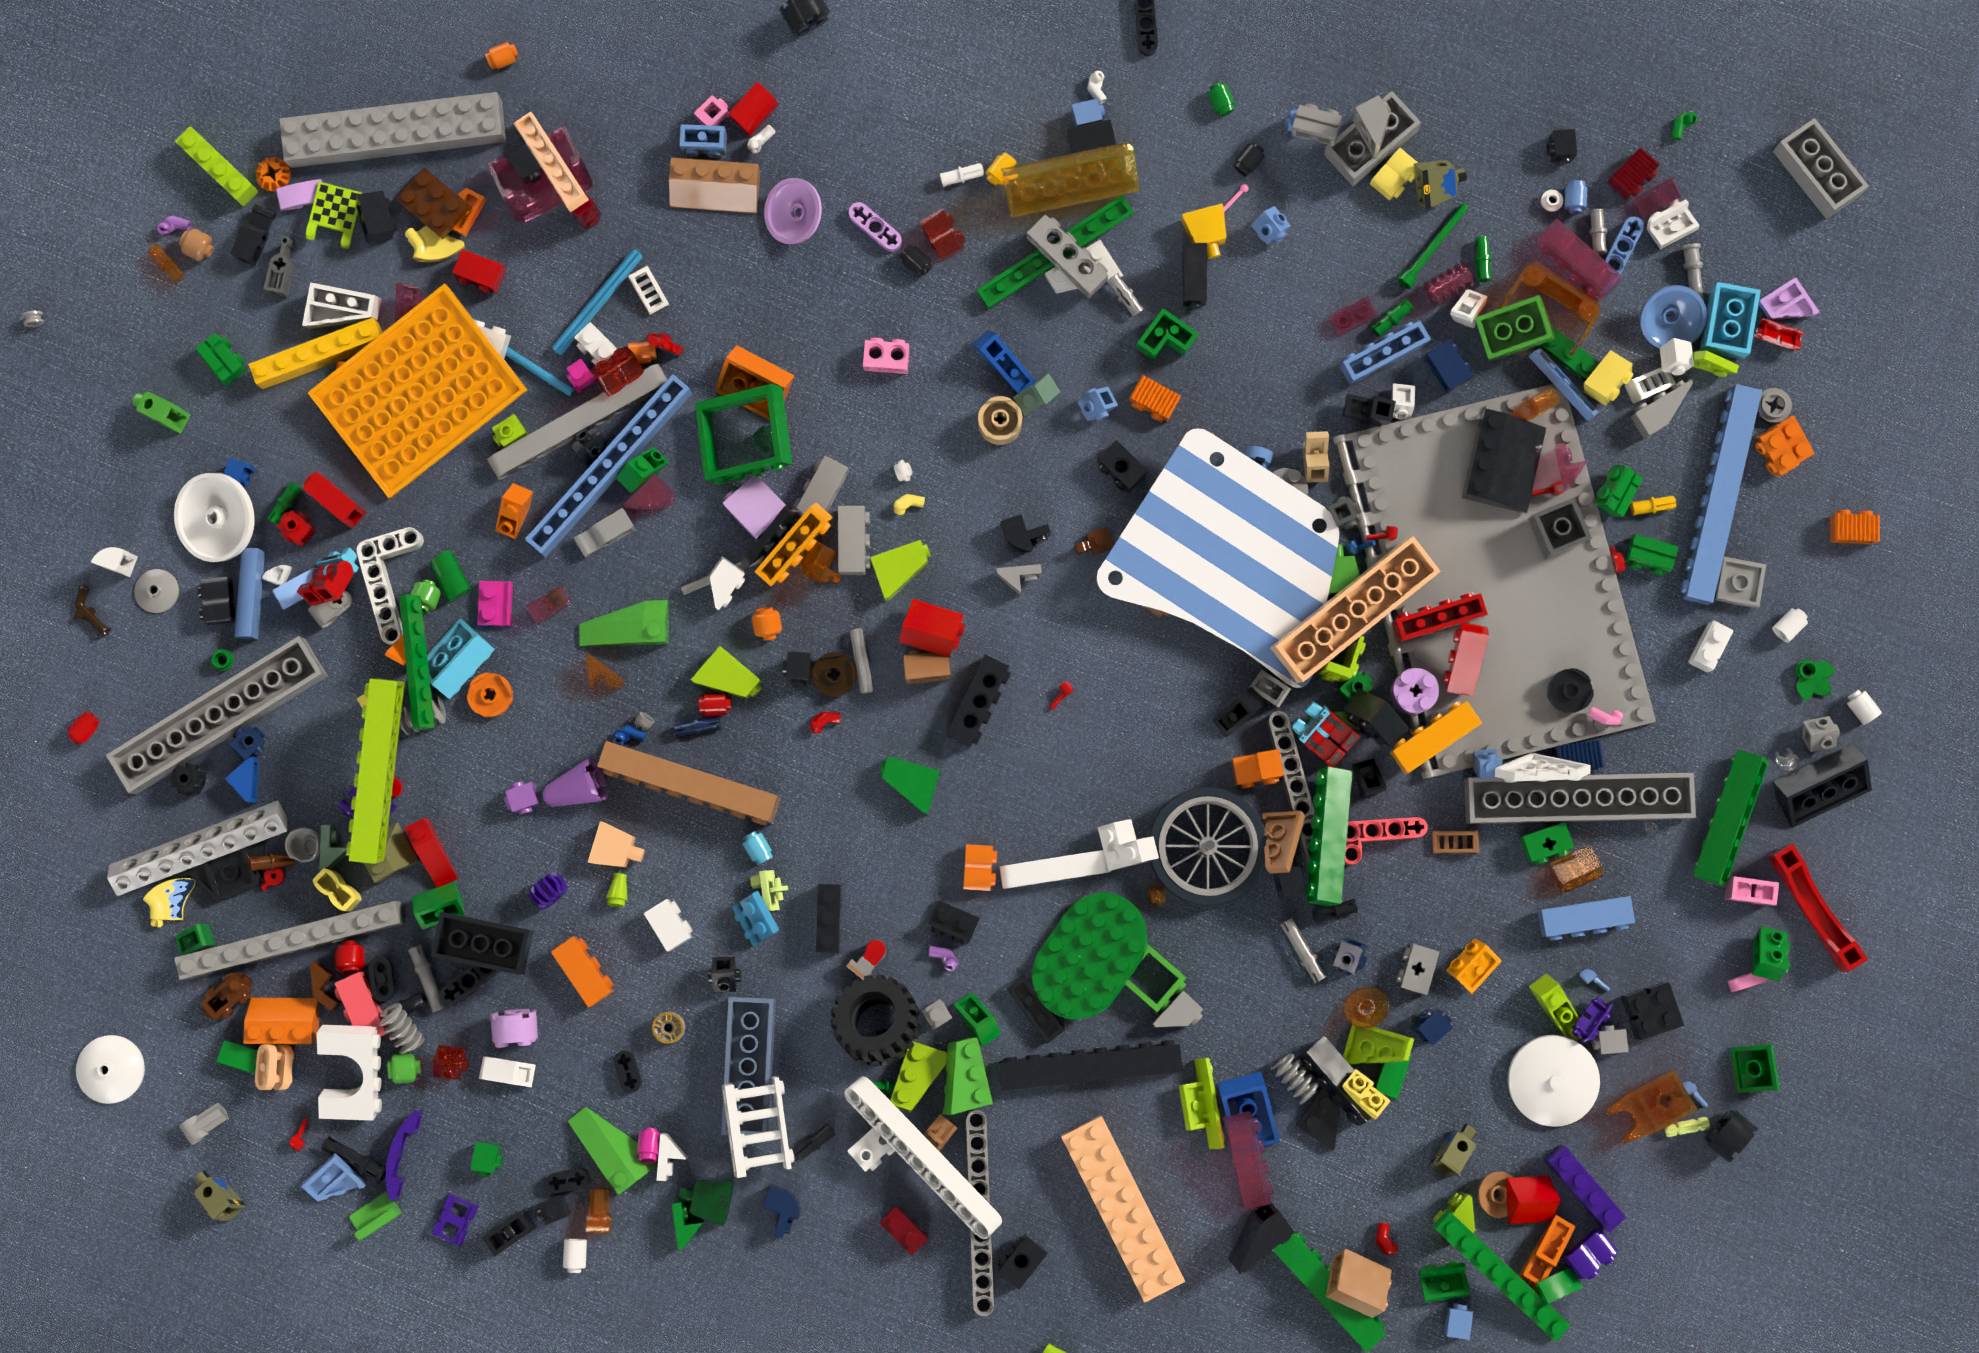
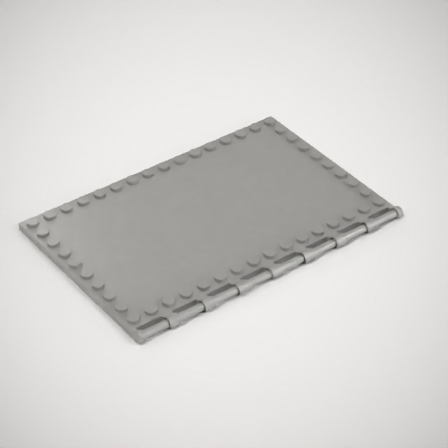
M1554 384L1333 437L1334 444L1338 446L1344 469L1343 478L1345 486L1349 488L1353 502L1357 501L1362 510V513L1359 514L1361 520L1357 522L1358 525L1356 527L1360 530L1363 543L1369 542L1366 536L1370 535L1369 526L1374 527L1375 534L1385 533L1386 526L1398 528L1395 540L1377 539L1380 555H1375L1373 546L1365 548L1367 569L1406 538L1414 536L1441 571L1392 611H1396L1397 615L1409 612L1411 615L1417 613V609L1430 605L1431 608L1439 606L1441 601L1452 599V602L1460 600L1461 595L1473 592V595L1482 594L1488 615L1484 618L1468 622L1469 624L1485 626L1489 632L1474 697L1447 692L1446 684L1443 683L1444 672L1449 670L1450 663H1448L1449 652L1454 650L1455 642H1453L1454 631L1459 629L1460 625L1398 644L1392 626L1391 612L1383 618L1389 640L1387 644L1389 653L1394 659L1398 676L1406 671L1402 654L1407 653L1411 669L1420 668L1428 671L1435 676L1438 683L1439 695L1436 703L1430 709L1423 712L1426 724L1423 728L1425 729L1430 726L1431 722L1429 720L1441 713L1442 716L1450 712L1448 708L1457 701H1460L1461 704L1468 701L1482 722L1478 727L1434 756L1437 769L1432 770L1430 760L1421 764L1423 779L1472 768L1474 750L1496 749L1497 755L1504 760L1656 722L1599 510L1594 504L1596 499L1568 399ZM1485 408L1508 413L1546 427L1532 491L1550 487L1557 481H1563V484L1556 485V489L1558 491L1565 490L1564 493L1559 496H1554L1551 493L1537 496L1531 494L1527 514L1462 498L1480 416ZM1351 441L1358 470H1353L1346 442ZM1362 483L1369 508L1367 513H1364L1357 484ZM1575 498L1592 539L1582 545L1545 559L1528 518L1537 512ZM1576 668L1585 672L1590 677L1592 689H1594L1591 703L1585 709L1576 713L1559 711L1547 698L1550 679L1564 669ZM1573 685L1565 687L1567 696L1576 695ZM1416 687L1410 690V692H1413L1414 697L1419 694V691H1416ZM1595 707L1611 715L1613 710H1617L1623 714V718L1620 720L1621 723L1619 725L1613 726L1602 724L1588 717L1591 708ZM1408 715L1412 727L1410 729L1411 733L1420 727L1418 715Z

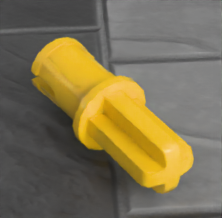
M1674 496L1656 499L1650 497L1649 500L1630 503L1632 516L1645 513L1656 514L1657 511L1676 508Z

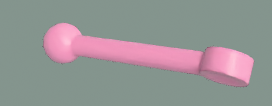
M1242 184L1240 190L1223 207L1224 212L1242 193L1248 191L1249 188L1246 184Z

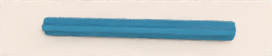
M633 249L555 342L552 349L557 354L562 355L575 340V336L591 321L643 257L640 252Z

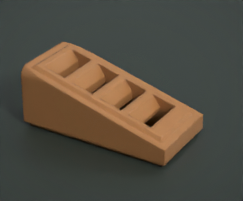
M1433 831V853H1479V831ZM1440 835H1444V849H1440ZM1449 835H1453V849H1449ZM1458 835H1463V849L1458 847ZM1468 835H1472V849H1468Z

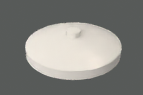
M205 473L189 480L179 492L174 508V523L179 539L192 555L207 562H221L238 556L248 545L254 530V510L249 495L239 482L225 474Z
M1545 1035L1527 1042L1517 1051L1508 1070V1089L1513 1103L1527 1118L1541 1125L1557 1127L1576 1122L1592 1108L1599 1093L1600 1076L1594 1058L1581 1044L1565 1036Z

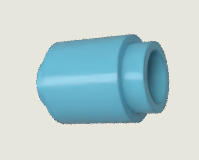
M754 831L744 837L746 842L742 843L752 862L755 861L757 866L773 857L771 854L772 849L762 833L757 834Z

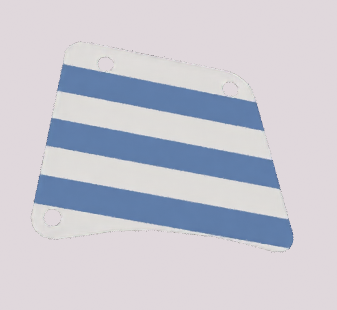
M1192 429L1185 434L1099 568L1097 582L1100 589L1112 598L1162 610L1202 627L1246 652L1286 684L1294 688H1300L1310 682L1312 675L1304 682L1297 683L1270 647L1327 602L1338 548L1339 528L1332 514L1324 506L1204 429ZM1214 452H1220L1224 456V462L1219 467L1213 466L1210 463V455ZM1321 518L1326 522L1327 528L1323 533H1316L1313 530L1312 523L1315 519ZM1119 571L1122 574L1123 580L1119 585H1112L1109 582L1108 575L1110 572Z

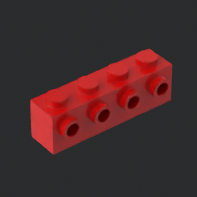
M1473 592L1461 595L1460 600L1452 602V599H1447L1439 602V606L1434 608L1428 605L1417 609L1418 612L1411 615L1409 612L1396 615L1397 619L1392 622V626L1399 644L1458 626L1461 622L1468 623L1484 618L1488 615L1482 594L1473 595Z

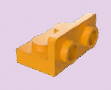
M1475 938L1450 963L1446 972L1454 977L1469 993L1473 994L1502 960L1485 943Z

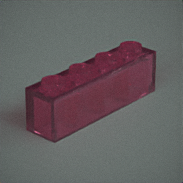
M1557 218L1538 236L1537 244L1540 251L1545 255L1550 254L1555 259V264L1559 268H1565L1569 271L1571 278L1578 284L1582 283L1593 298L1596 299L1598 297L1602 301L1621 282L1622 276Z
M1250 1111L1223 1117L1244 1209L1247 1210L1272 1204L1270 1195H1274L1271 1181L1267 1182L1265 1174H1269L1266 1160L1262 1161L1261 1153L1265 1151L1262 1139L1258 1140L1256 1132L1260 1131L1257 1118H1253Z

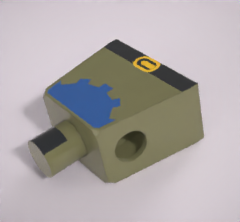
M1447 160L1413 164L1417 203L1424 209H1429L1457 195V183L1467 180L1465 169L1455 170V167Z
M1464 1124L1460 1132L1451 1133L1429 1164L1447 1177L1459 1175L1476 1147V1144L1471 1141L1476 1130Z
M206 1170L195 1176L194 1180L198 1183L199 1187L194 1191V1194L213 1220L230 1221L246 1207V1204L224 1179L210 1177Z

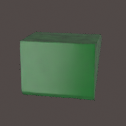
M1760 1043L1730 1048L1737 1093L1780 1090L1773 1044Z

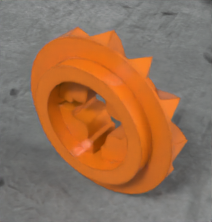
M275 156L273 158H265L264 161L258 163V168L255 171L258 184L263 189L272 192L276 191L277 188L286 186L291 177L289 166L284 160ZM269 167L273 168L274 171H278L275 173V180L267 176L270 173Z

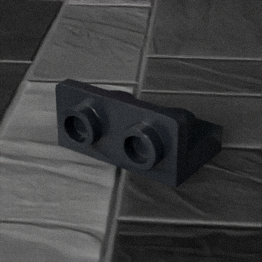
M938 901L928 925L932 927L930 931L943 936L944 932L952 935V941L964 945L965 941L970 942L980 918L942 901Z

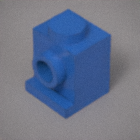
M229 458L223 474L232 477L245 488L250 482V471L255 472L256 468L250 464Z

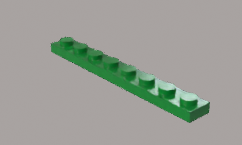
M1121 195L1064 233L1069 232L1076 239L1075 243L1082 249L1133 216L1134 212ZM1056 237L1049 243L1056 244L1059 242V239ZM1037 250L977 289L976 292L989 310L1055 267V265ZM1066 251L1063 253V256L1067 259L1074 253Z
M1448 1209L1432 1226L1552 1340L1557 1342L1571 1326L1549 1304L1545 1305L1541 1296Z

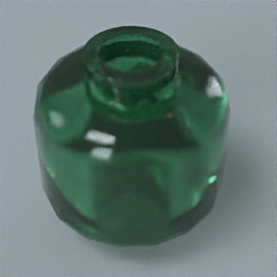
M764 424L753 433L752 445L763 457L770 455L775 457L771 425L765 426Z

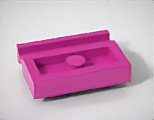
M479 581L477 625L511 627L513 582Z

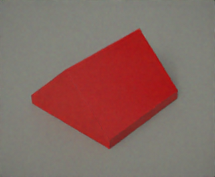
M1548 1175L1506 1178L1508 1224L1550 1222L1561 1200Z

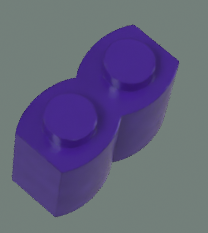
M1595 1228L1562 1258L1579 1279L1587 1278L1590 1280L1599 1273L1597 1269L1602 1264L1608 1265L1615 1259L1614 1254L1618 1249L1601 1228Z

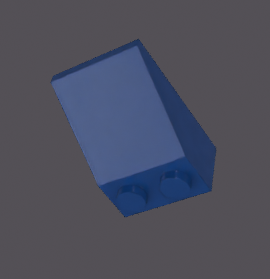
M1261 1072L1217 1083L1236 1154L1280 1142Z

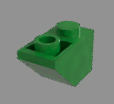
M652 447L628 461L616 479L632 494L649 483L667 466L669 461L655 447Z

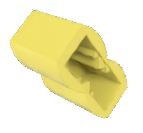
M1399 148L1374 176L1370 185L1389 201L1393 197L1397 199L1405 190L1403 185L1408 180L1412 182L1415 179L1413 164L1418 162Z
M323 868L313 879L315 887L321 893L328 895L332 904L340 910L352 911L362 900L358 891L346 885L344 878L334 870Z

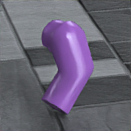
M930 946L929 957L940 958L945 966V970L948 972L956 969L958 960L951 949Z

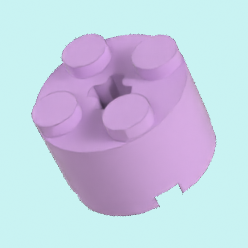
M1420 668L1408 669L1401 673L1393 681L1390 689L1392 702L1400 712L1407 715H1418L1427 711L1436 703L1439 695V687L1435 676ZM1414 687H1416V691H1419V694H1417L1415 697L1413 696V692H1410V690Z
M530 1009L505 1010L502 1016H498V1012L490 1014L492 1042L495 1043V1047H507L509 1043L516 1042L518 1046L531 1045V1042L536 1041L538 1038L535 1009L531 1012Z

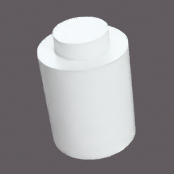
M1791 608L1772 627V630L1781 640L1789 643L1808 624L1806 620L1807 615L1801 609L1795 610Z
M1857 690L1848 696L1850 701L1847 702V705L1863 725L1871 722L1882 713L1866 691L1860 692V690Z
M564 1239L563 1268H567V1272L580 1273L581 1268H586V1239Z

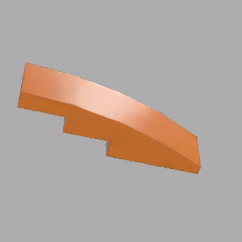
M1554 1215L1518 1275L1536 1293H1538L1535 1284L1548 1278L1552 1268L1556 1267L1576 1227L1557 1215Z

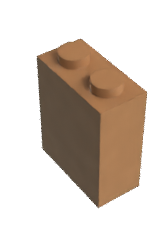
M1343 1249L1333 1255L1326 1297L1373 1318L1383 1313L1388 1306L1387 1295L1392 1284L1390 1279L1392 1270L1350 1250Z

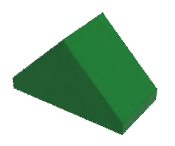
M196 924L175 936L181 956L215 946L209 924Z

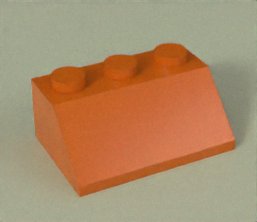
M736 346L725 359L714 391L724 396L774 384L782 387L785 400L795 375ZM767 400L743 405L745 408L770 420Z
M251 998L244 1020V1044H316L317 1032L319 1030L320 1002L315 998Z

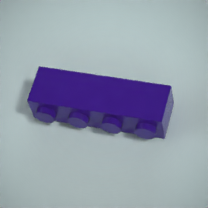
M1560 1145L1544 1159L1603 1230L1610 1233L1626 1219V1216L1566 1146Z

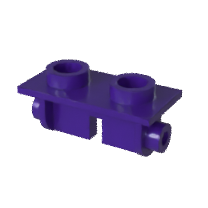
M1599 997L1591 1000L1584 1011L1590 1018L1588 1019L1581 1015L1573 1026V1035L1582 1037L1579 1043L1588 1040L1592 1041L1599 1033L1597 1028L1601 1023L1604 1024L1611 1015L1609 1011L1613 1004L1604 1006V1001Z

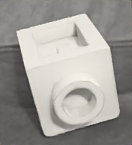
M1393 383L1391 400L1396 401L1393 418L1399 420L1411 419L1415 407V386Z

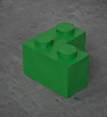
M1163 308L1138 341L1136 349L1153 362L1166 344L1185 357L1196 342L1199 333Z

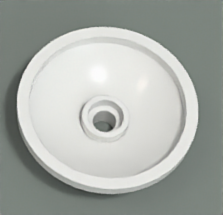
M115 1035L102 1036L91 1041L80 1053L76 1064V1077L82 1091L94 1101L106 1104L118 1103L132 1096L140 1087L145 1072L144 1059L138 1047L130 1040ZM104 1066L108 1067L107 1074L102 1072Z

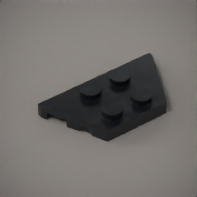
M784 506L741 563L746 568H749L776 544L778 545L785 537L787 531H790L797 523V519L802 512L796 506Z
M266 839L184 870V872L188 873L215 901H221L260 886L262 870L249 871L247 859L248 857L263 856L265 854Z

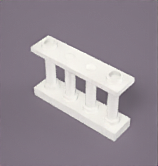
M777 1076L771 1077L772 1085L738 1090L731 1083L722 1085L733 1172L737 1178L746 1177V1171L750 1167L783 1162V1168L792 1169L791 1163L794 1162L793 1150L789 1149L781 1096L785 1093L783 1081H779ZM773 1094L775 1107L743 1113L737 1111L736 1102H739L740 1099ZM775 1116L777 1118L778 1130L745 1136L744 1133H740L739 1125H742L745 1121ZM780 1139L781 1153L747 1158V1156L744 1157L743 1148L748 1144Z

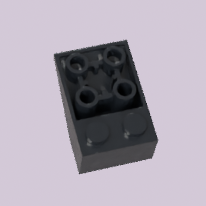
M1269 1199L1250 1213L1228 1258L1239 1274L1250 1271L1257 1261L1270 1256L1275 1247L1288 1242L1291 1239V1235L1295 1233Z

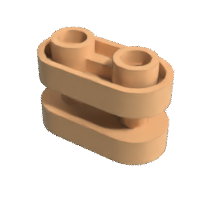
M263 1044L259 1047L255 1071V1084L259 1090H271L272 1088L275 1090H286L292 1083V1063L294 1060V1051L290 1045H277L275 1047L272 1044Z

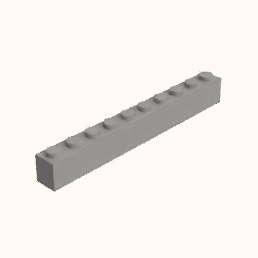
M392 901L175 957L174 959L179 980H188L405 924L401 902Z

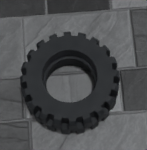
M877 974L876 978L867 975L864 976L862 981H859V979L852 981L854 985L850 988L846 986L842 989L844 994L841 997L837 996L834 1001L837 1007H833L831 1015L834 1018L831 1020V1027L834 1030L833 1034L836 1040L855 1061L859 1060L864 1065H869L872 1062L874 1066H882L884 1061L889 1065L894 1063V1058H903L905 1056L904 1051L913 1048L914 1043L912 1040L918 1039L920 1034L917 1029L921 1027L920 1011L914 998L902 983H898L892 977L886 979L884 975ZM888 1004L895 1009L894 1022L882 1035L864 1037L858 1033V1020L861 1014L870 1006Z

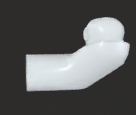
M1095 71L1089 77L1087 90L1094 99H1098V103L1101 105L1107 100V97L1101 91L1104 74L1101 71Z
M767 125L762 131L750 138L747 148L752 153L760 152L761 146L775 134L773 127Z

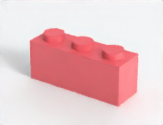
M358 972L335 983V995L344 1004L345 1009L343 1013L348 1022L351 1021L353 1026L377 1027V1035H380V1038L391 1034V1032H384V1029L388 1026L387 1024L384 1026L379 1025V1022L383 1019L380 1017L382 1011L377 1000L372 996L371 985L365 972Z

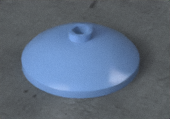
M1681 285L1667 286L1654 292L1643 305L1640 314L1642 333L1657 348L1673 338L1688 341L1692 344L1703 332L1707 321V309L1703 299L1694 290ZM1673 311L1672 316H1666L1667 312Z

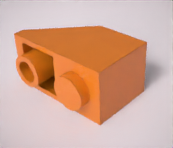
M514 483L502 496L495 531L514 539L517 538L530 509L533 491Z

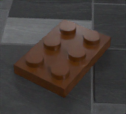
M425 167L395 199L442 240L471 209V206Z

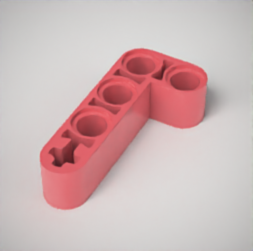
M1419 817L1348 822V826L1354 829V836L1351 839L1347 838L1346 850L1348 848L1353 849L1356 852V858L1353 861H1349L1345 856V864L1353 865L1361 860V842L1422 837L1428 829L1426 821ZM1415 822L1417 826L1421 827L1417 834L1415 830L1405 831V827L1415 825ZM1391 823L1396 824L1399 828L1396 836L1391 835L1388 831ZM1368 825L1375 826L1377 833L1374 837L1367 835L1366 827Z

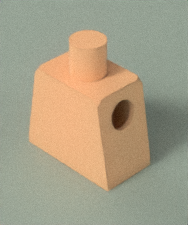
M600 821L588 862L599 865L627 867L629 859L641 862L645 849L633 846L636 837Z

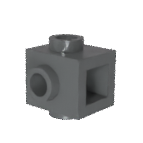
M1340 497L1333 501L1332 505L1328 506L1337 527L1340 529H1352L1361 520L1359 514L1362 513L1358 502H1353L1349 497ZM1350 511L1351 515L1344 518V512Z

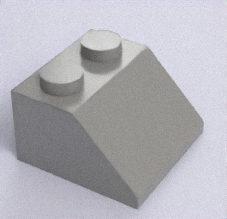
M1379 95L1355 107L1353 119L1357 130L1374 159L1379 155L1388 125L1389 113L1391 112L1387 101H1382Z

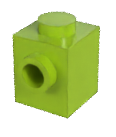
M515 414L492 427L495 433L492 437L499 447L503 445L506 448L528 435Z

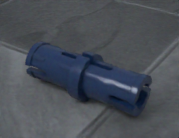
M719 716L703 720L696 718L692 722L674 724L675 730L685 729L684 731L675 732L676 737L680 738L693 734L700 736L704 732L721 730V724L711 725L712 723L720 722Z

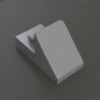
M1041 564L997 568V576L1019 595H1021L1020 578H1024V581L1037 580V576L1042 574Z

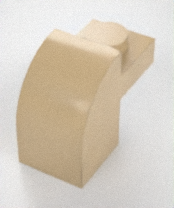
M1328 431L1306 432L1305 442H1303L1306 483L1328 482L1330 467L1328 459Z

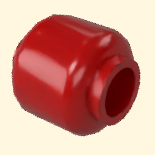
M343 941L342 945L335 949V967L338 971H341V974L353 975L365 966L364 948L356 944V941Z

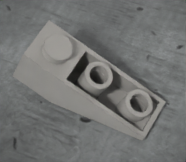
M1682 380L1672 386L1673 391L1666 394L1663 391L1653 397V403L1647 405L1645 402L1634 409L1636 413L1630 418L1644 439L1669 424L1693 384L1692 380L1686 383Z

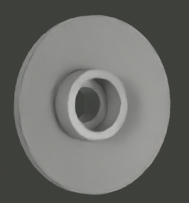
M153 569L147 571L136 582L134 590L135 599L139 606L148 612H165L177 602L179 597L178 582L171 573L165 570ZM156 586L158 590L155 594H152L151 589Z

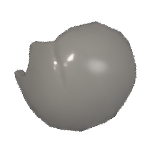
M298 828L288 834L284 847L290 858L300 862H309L317 859L319 856L321 838L314 830Z

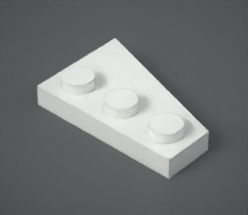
M1101 240L1086 248L1092 255L1091 259L1096 263L1100 262L1108 270V280L1117 273L1123 278V274ZM1082 266L1078 269L1081 274H1088L1091 271L1087 266ZM1057 267L1044 274L1056 294L1078 289Z

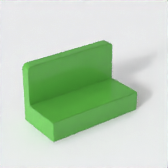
M386 1191L351 1214L349 1218L358 1230L354 1234L358 1241L401 1215L402 1212L395 1201L389 1200Z

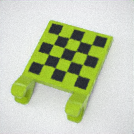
M318 182L306 229V239L314 240L317 226L343 232L341 248L349 249L358 213L355 205L357 194H362V192Z

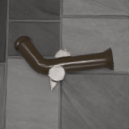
M81 585L78 587L79 590L75 602L77 612L73 619H86L103 638L109 634L111 628L106 627L94 615L96 611L93 607L87 608L85 606L89 588Z

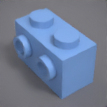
M681 124L679 146L682 154L689 157L707 154L708 157L712 158L726 155L727 132L725 126Z

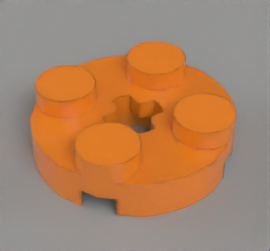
M496 673L480 674L469 685L470 688L467 693L468 703L473 711L484 717L502 715L513 702V690L507 679ZM488 689L496 692L492 701L485 699Z

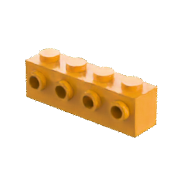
M818 503L810 506L755 570V573L770 586L777 582L781 584L789 575L787 570L791 566L795 568L803 559L801 554L804 550L810 551L817 543L815 540L816 536L819 533L823 535L830 528L831 524H829V521L833 517Z
M1457 701L1448 708L1450 711L1445 716H1442L1441 713L1429 720L1431 722L1430 726L1425 729L1423 726H1420L1411 733L1413 736L1411 739L1405 741L1403 738L1395 744L1394 750L1390 754L1405 775L1482 724L1468 701L1462 704L1460 701Z

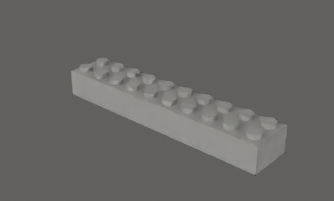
M497 92L280 118L283 158L290 168L506 142L502 100Z
M298 636L106 754L127 792L137 795L171 774L177 768V765H186V762L189 763L233 736L239 728H246L322 681L328 675L307 640Z
M1694 773L1586 775L1577 781L1564 779L1546 782L1537 780L1517 781L1514 783L1505 782L1503 778L1480 779L1476 777L1464 779L1466 824L1696 818Z

